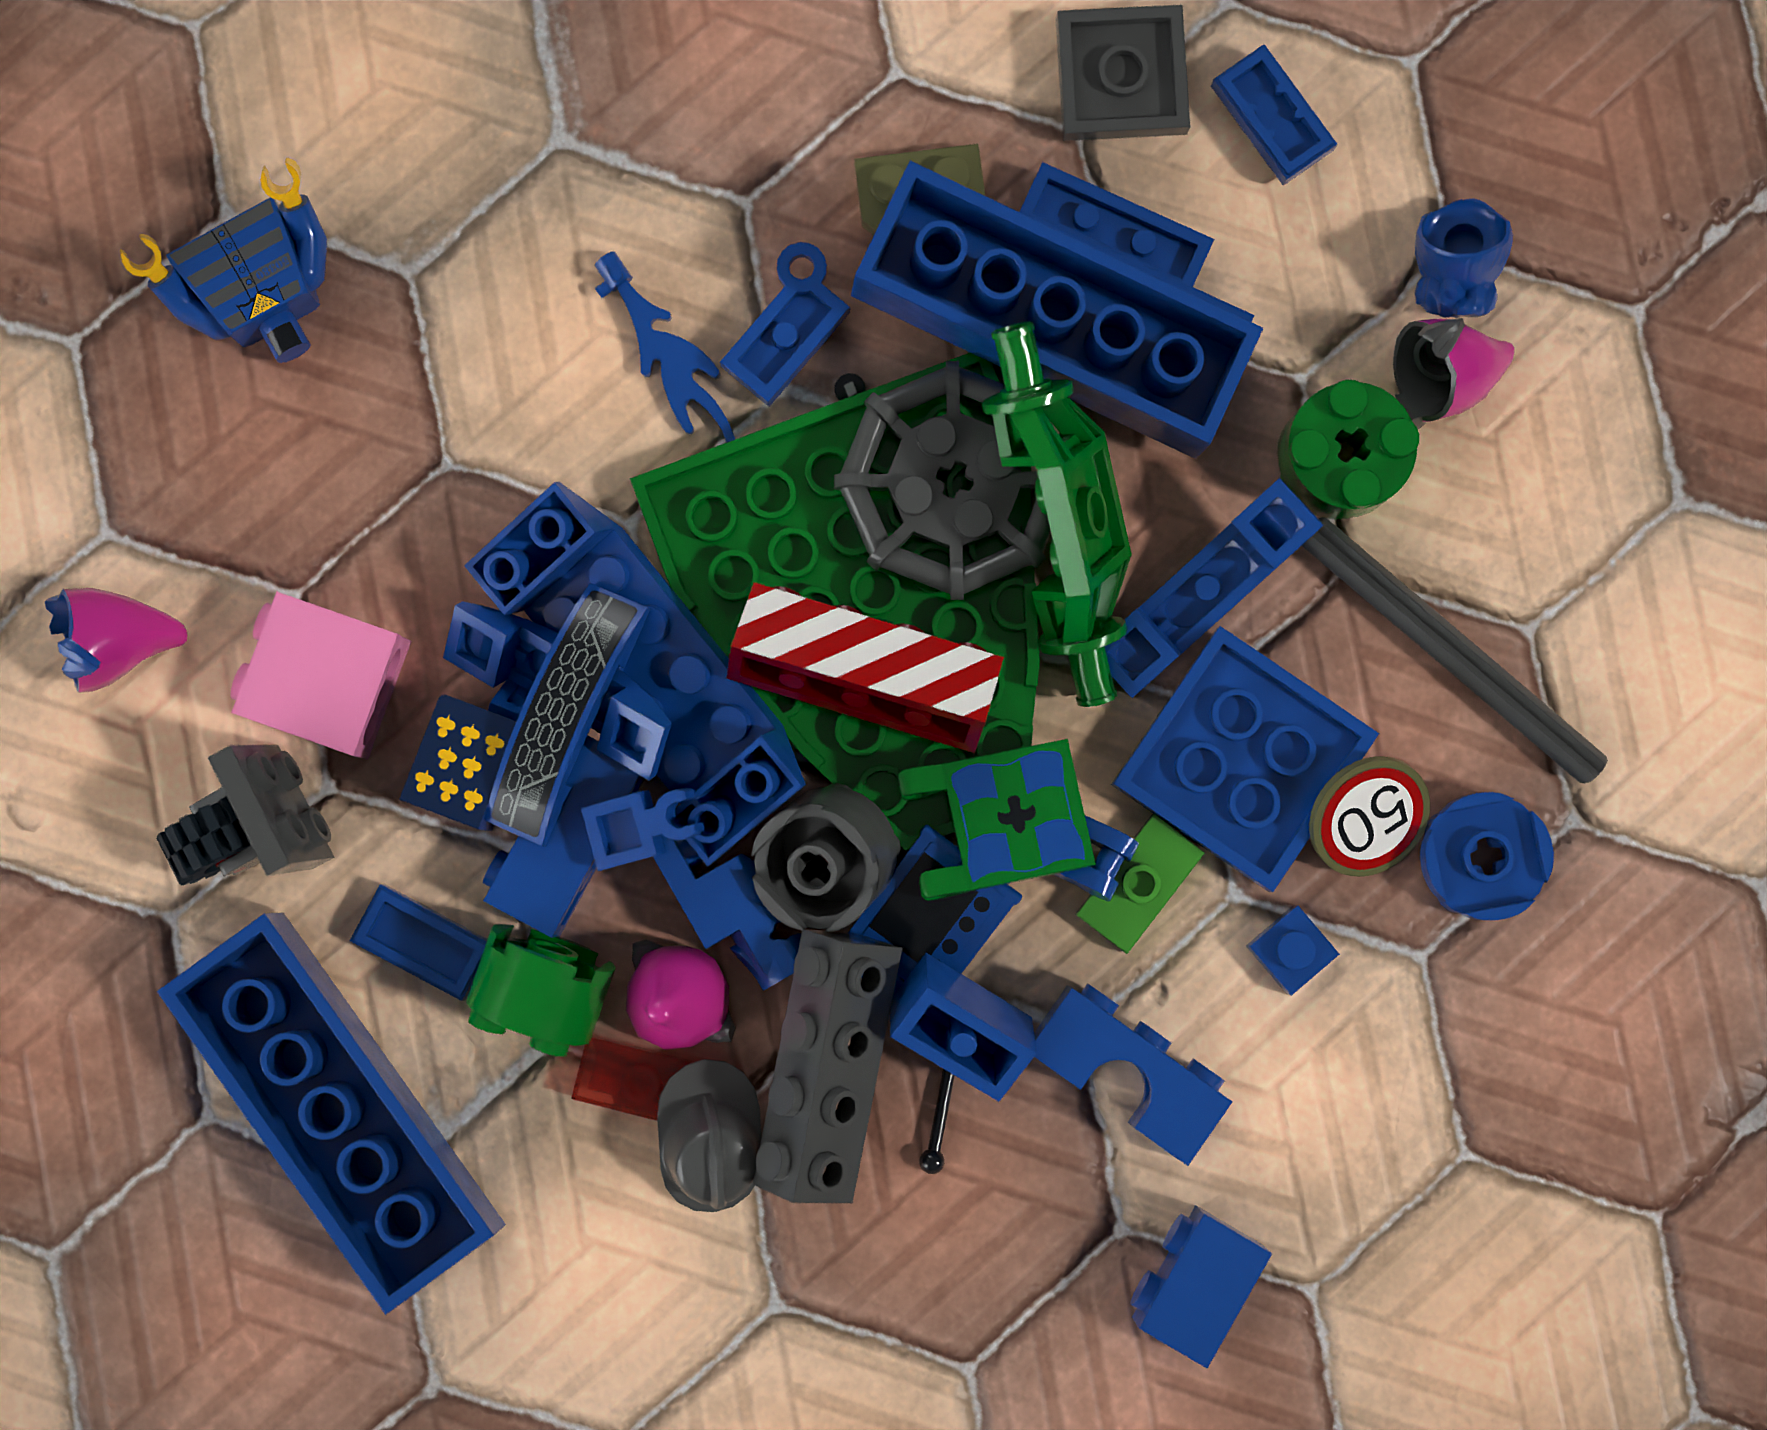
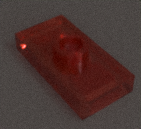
M592 1035L591 1041L584 1046L571 1099L657 1121L659 1097L669 1078L683 1066L695 1061Z

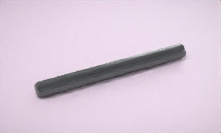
M1324 517L1319 518L1324 526L1302 545L1307 551L1578 782L1589 783L1603 771L1608 762L1606 755L1330 520Z

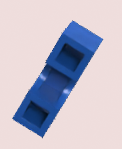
M1088 983L1081 993L1067 985L1034 1032L1037 1051L1035 1058L1080 1090L1092 1073L1102 1064L1113 1060H1124L1133 1063L1142 1075L1144 1094L1140 1105L1128 1123L1182 1163L1189 1166L1232 1104L1230 1099L1218 1092L1225 1080L1195 1059H1192L1186 1068L1165 1054L1172 1044L1170 1041L1141 1021L1132 1031L1113 1017L1119 1005Z

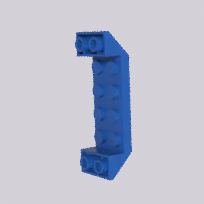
M554 482L464 565L504 615L525 611L533 622L558 633L589 583L651 609L625 668L620 666L617 668L639 684L655 700L672 723L657 776L670 791L683 788L694 789L696 797L681 801L680 805L675 809V816L678 822L684 826L703 822L705 830L695 837L686 839V841L707 867L806 785L784 726L752 686L726 679L729 658L625 530L561 482Z

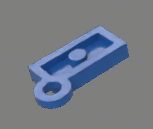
M794 243L781 252L777 260V274L784 288L720 361L721 367L768 407L772 405L850 314V307L823 285L827 273L826 260L819 248L810 243ZM798 258L810 260L814 265L813 273L805 279L794 277L790 273V265L794 260Z

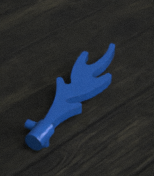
M615 251L601 257L594 266L604 279V282L595 287V290L601 298L610 292L618 290L624 300L634 324L639 343L642 375L649 377L652 372L653 363L655 361L661 362V376L668 401L678 422L687 434L691 435L694 432V427L688 416L687 404L690 401H695L705 408L717 422L724 434L726 443L735 440L732 428L719 405L693 379L694 372L698 370L714 379H718L720 377L719 369L705 353L692 343L676 335L654 330L652 324L657 320L669 322L672 319L671 313L648 302L630 285L629 282L633 277Z

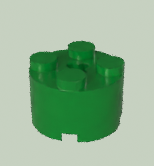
M1346 379L1313 394L1288 421L1278 441L1277 456L1281 473L1280 478L1316 517L1335 520L1359 517L1378 508L1404 486L1416 462L1420 434L1406 409L1390 393L1371 384ZM1344 442L1349 443L1354 448L1353 458L1347 463L1337 456L1341 450V444Z
M493 925L466 1000L468 1007L472 1009L468 1022L472 1026L489 1033L505 1034L506 1029L529 1036L531 1037L529 1045L532 1048L557 1057H565L570 1045L580 1046L588 1044L591 1041L616 966L611 961H608L600 968L595 966L599 953L562 937L551 938L538 930L531 929L528 939L523 940L510 937L514 925Z

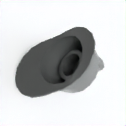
M703 1059L683 1066L669 1078L659 1097L657 1123L660 1169L665 1188L678 1203L694 1211L717 1212L734 1207L747 1197L755 1186L753 1185V1179L756 1169V1156L762 1138L760 1106L755 1087L741 1070L725 1061Z

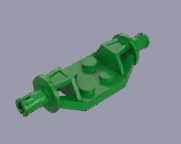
M1033 322L1017 323L991 332L992 339L995 341L1005 388L999 393L984 399L982 406L984 413L993 415L1002 467H1036L1038 473L1035 485L1036 500L1041 512L1048 516L1053 538L1050 545V560L1055 574L1047 576L1031 591L1044 633L1038 639L1039 648L1044 654L1068 656L1077 694V705L1081 707L1099 706L1113 701L1117 697V690L1113 684L1105 646L1118 641L1127 632L1126 621L1121 617L1112 616L1132 553L1105 432L1068 397L1074 391L1072 381L1068 379L1051 380L1044 378L1033 332Z

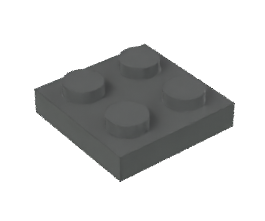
M1183 5L1057 11L1056 32L1063 141L1188 134L1190 114Z

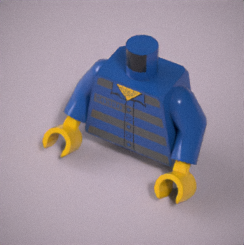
M290 158L285 159V164L288 172L293 177L292 183L287 186L276 185L271 181L269 172L264 165L260 182L262 189L270 198L166 254L171 265L163 266L159 246L149 235L139 234L144 244L153 251L152 258L145 264L138 265L129 260L127 254L120 249V256L125 269L135 276H147L149 278L148 287L177 320L215 340L232 337L243 348L264 339L278 363L291 361L304 354L311 347L297 320L320 306L316 289L325 280L327 237L309 198L306 195H300L298 192L301 170L297 162ZM276 200H282V203L279 205Z

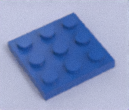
M1219 626L1111 785L1266 891L1274 892L1310 838V815L1320 791L1341 769L1363 759L1380 733Z

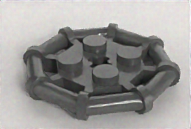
M946 361V367L879 396L873 392L864 401L867 408L842 471L834 475V489L841 491L869 554L866 562L875 571L879 568H884L950 594V600H964V594L1030 565L1038 568L1046 560L1043 552L1050 537L1051 529L1048 516L1041 512L1037 500L1023 534L1008 521L1019 490L1022 488H1035L1038 478L1037 471L1021 472L1020 467H1002L995 426L960 413V394L983 402L984 399L1004 389L1005 384L959 367V361ZM946 394V414L929 418L914 428H910L898 416L903 412ZM887 428L901 441L888 474H869V469ZM954 465H960L966 468L965 477L973 482V487L970 491L959 489L954 498L947 497L943 494L944 483L936 479V476L941 469L950 471ZM869 491H888L892 501L895 503L902 525L891 536H888ZM998 534L1010 545L1008 548L963 567V548L972 545L977 540ZM912 535L949 549V566L901 547Z

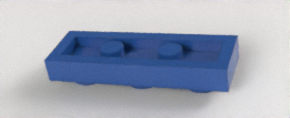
M1042 162L1021 209L1192 287L1214 242V239L1044 162Z

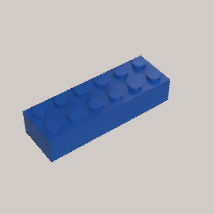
M909 161L857 269L851 292L852 297L1000 366L999 358L991 332L1017 323L1033 322V332L1044 378L1051 380L1068 379L1072 381L1074 391L1068 396L1072 401L1194 459L1211 444L1263 331V327L912 161Z
M284 912L262 914L157 991L385 1315L485 1243L506 1225Z

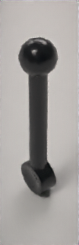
M945 1069L942 1072L928 1150H925L919 1159L921 1169L928 1174L939 1173L945 1164L944 1156L940 1151L955 1075Z

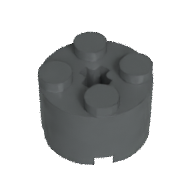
M839 783L812 789L793 800L769 820L758 833L752 850L756 873L752 877L755 891L767 910L789 927L803 931L807 927L827 929L825 932L837 931L858 919L887 888L894 875L897 860L900 857L901 845L884 813L867 797L853 791L847 785ZM820 855H822L828 861V863H826Z

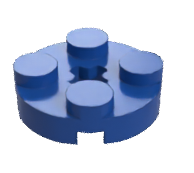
M1482 792L1465 795L1449 802L1438 814L1433 815L1428 820L1420 848L1421 869L1430 891L1438 898L1439 903L1446 910L1475 920H1503L1522 913L1535 901L1533 899L1540 893L1543 884L1548 882L1553 870L1554 851L1550 834L1544 822L1533 811H1528L1521 803L1512 800L1514 798L1502 793ZM1482 838H1486L1489 847H1500L1502 852V860L1493 862V873L1489 875H1484L1481 866L1473 865L1471 862V853L1477 850V841Z

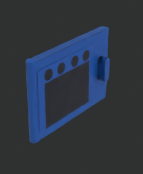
M924 825L921 828L919 838L896 867L887 888L861 914L848 932L850 934L864 935L902 948L893 996L903 984L901 979L903 978L904 981L907 979L925 953L962 974L1013 905H1017L1022 899V894L1010 885L1004 884L942 899L924 900L919 887V879L922 873L929 870L962 865L958 847L929 825Z

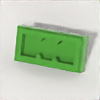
M1155 814L1149 817L1133 838L1139 845L1131 861H1123L1114 880L1119 885L1111 900L1105 901L1090 894L1075 913L1077 917L1125 954L1129 953L1205 854Z

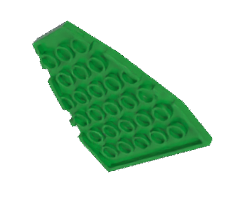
M970 352L948 360L959 361V367L1000 382L993 363ZM946 361L630 478L669 586L728 658L754 582L769 587H787L808 599L832 606H850L868 617L895 625L910 624L918 627L925 634L955 643H973L984 648L988 653L1004 657L986 722L975 753L752 686L783 724L788 739L799 753L832 784L847 785L853 791L862 794L877 805L888 819L894 834L900 841L901 848L905 851L909 850L919 838L920 830L924 825H929L942 836L952 834L955 830L947 792L909 801L904 800L900 795L898 786L899 773L909 768L944 764L1032 746V725L1040 665L1038 613L1031 592L1036 587L1034 566L1030 565L964 594V600H950V594L884 568H879L875 571L866 562L869 554L841 491L834 489V475L842 471L867 408L864 401L873 392L879 396L946 367ZM946 394L903 412L898 416L910 428L921 425L929 418L946 414ZM960 394L961 414L994 426L993 415L984 413L982 402ZM887 428L869 469V474H888L901 441ZM954 465L950 471L941 469L938 472L936 479L944 483V495L954 498L959 489L971 490L973 482L965 477L966 468ZM1020 467L1021 472L1031 471V467ZM1031 488L1019 490L1008 521L1023 534L1032 512ZM869 491L888 536H891L902 525L895 503L892 501L888 491ZM998 534L977 540L972 545L963 548V567L1008 548L1010 545ZM912 535L901 547L949 566V549Z

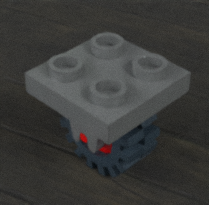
M230 745L208 757L222 787L189 806L192 814L179 819L180 822L169 825L164 829L165 831L157 835L158 843L180 885L192 884L204 877L207 879L216 875L219 871H221L223 877L230 874L236 875L259 863L266 876L314 869L334 858L328 842L331 841L330 829L321 813L317 809L309 807L299 787L303 783L301 771L293 757L288 752L281 751L279 745Z

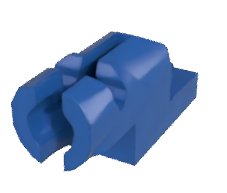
M661 834L666 853L653 856L705 949L731 936L735 945L730 947L731 951L753 974L763 991L794 974V962L798 954L802 933L794 934L787 939L773 938V932L781 921L767 910L755 891L752 878L756 874L754 860L744 854H740L699 877L694 867L701 864L703 860L686 839L672 840Z

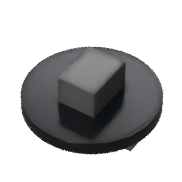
M853 373L840 376L834 386V392L839 401L866 391L862 378Z

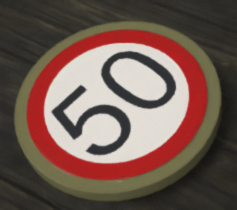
M1375 756L1349 764L1337 772L1325 784L1315 800L1309 821L1310 838L1314 850L1330 868L1344 875L1356 877L1370 876L1390 869L1402 861L1415 848L1426 829L1430 814V796L1427 786L1422 777L1413 768L1396 758Z

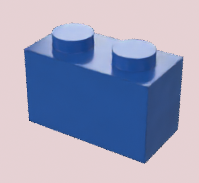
M925 953L893 996L890 1009V1037L1000 1102L1037 1054L1031 1016L928 953Z
M1195 1205L1189 1218L1180 1214L1172 1224L1163 1242V1248L1169 1251L1157 1274L1150 1270L1145 1273L1134 1291L1130 1305L1137 1308L1132 1318L1139 1329L1208 1369L1272 1253L1261 1243Z

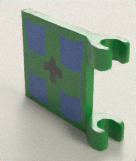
M1068 739L944 764L909 768L899 773L898 786L900 795L904 800L909 801L947 792L962 865L929 870L920 875L919 887L921 896L926 901L1096 865Z

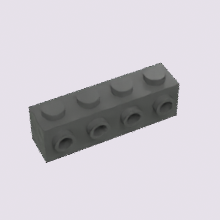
M810 929L802 930L798 954L794 962V975L786 1016L781 1029V1041L773 1082L769 1090V1103L761 1144L756 1156L753 1185L792 1203H853L902 953L901 947L859 934Z

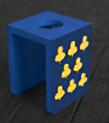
M441 695L438 698L399 800L473 828L492 831L494 824L484 819L500 763L516 721L451 696Z

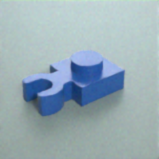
M683 788L669 791L659 798L655 807L650 790H645L581 808L597 870L602 871L666 853L661 834L672 840H684L701 834L705 830L703 822L684 826L678 822L675 816L676 806L681 801L696 797L694 789Z

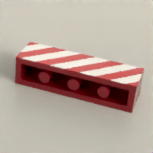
M754 582L731 645L726 679L975 753L986 722L1004 657L988 653L984 648L973 643H955L925 634L924 631L910 624L895 625L868 617L850 606H832L808 599L787 587H769Z

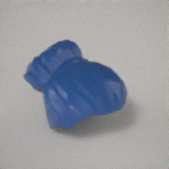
M1474 198L1460 199L1423 215L1416 232L1415 241L1416 261L1419 272L1422 275L1415 289L1416 304L1421 305L1428 313L1439 315L1443 318H1477L1491 312L1495 308L1498 298L1494 282L1504 269L1513 242V233L1509 220L1497 213L1485 202Z

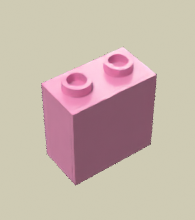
M276 591L272 604H264L256 618L253 638L258 640L250 664L243 663L233 680L230 695L231 699L236 700L231 713L368 760L411 641L397 633Z

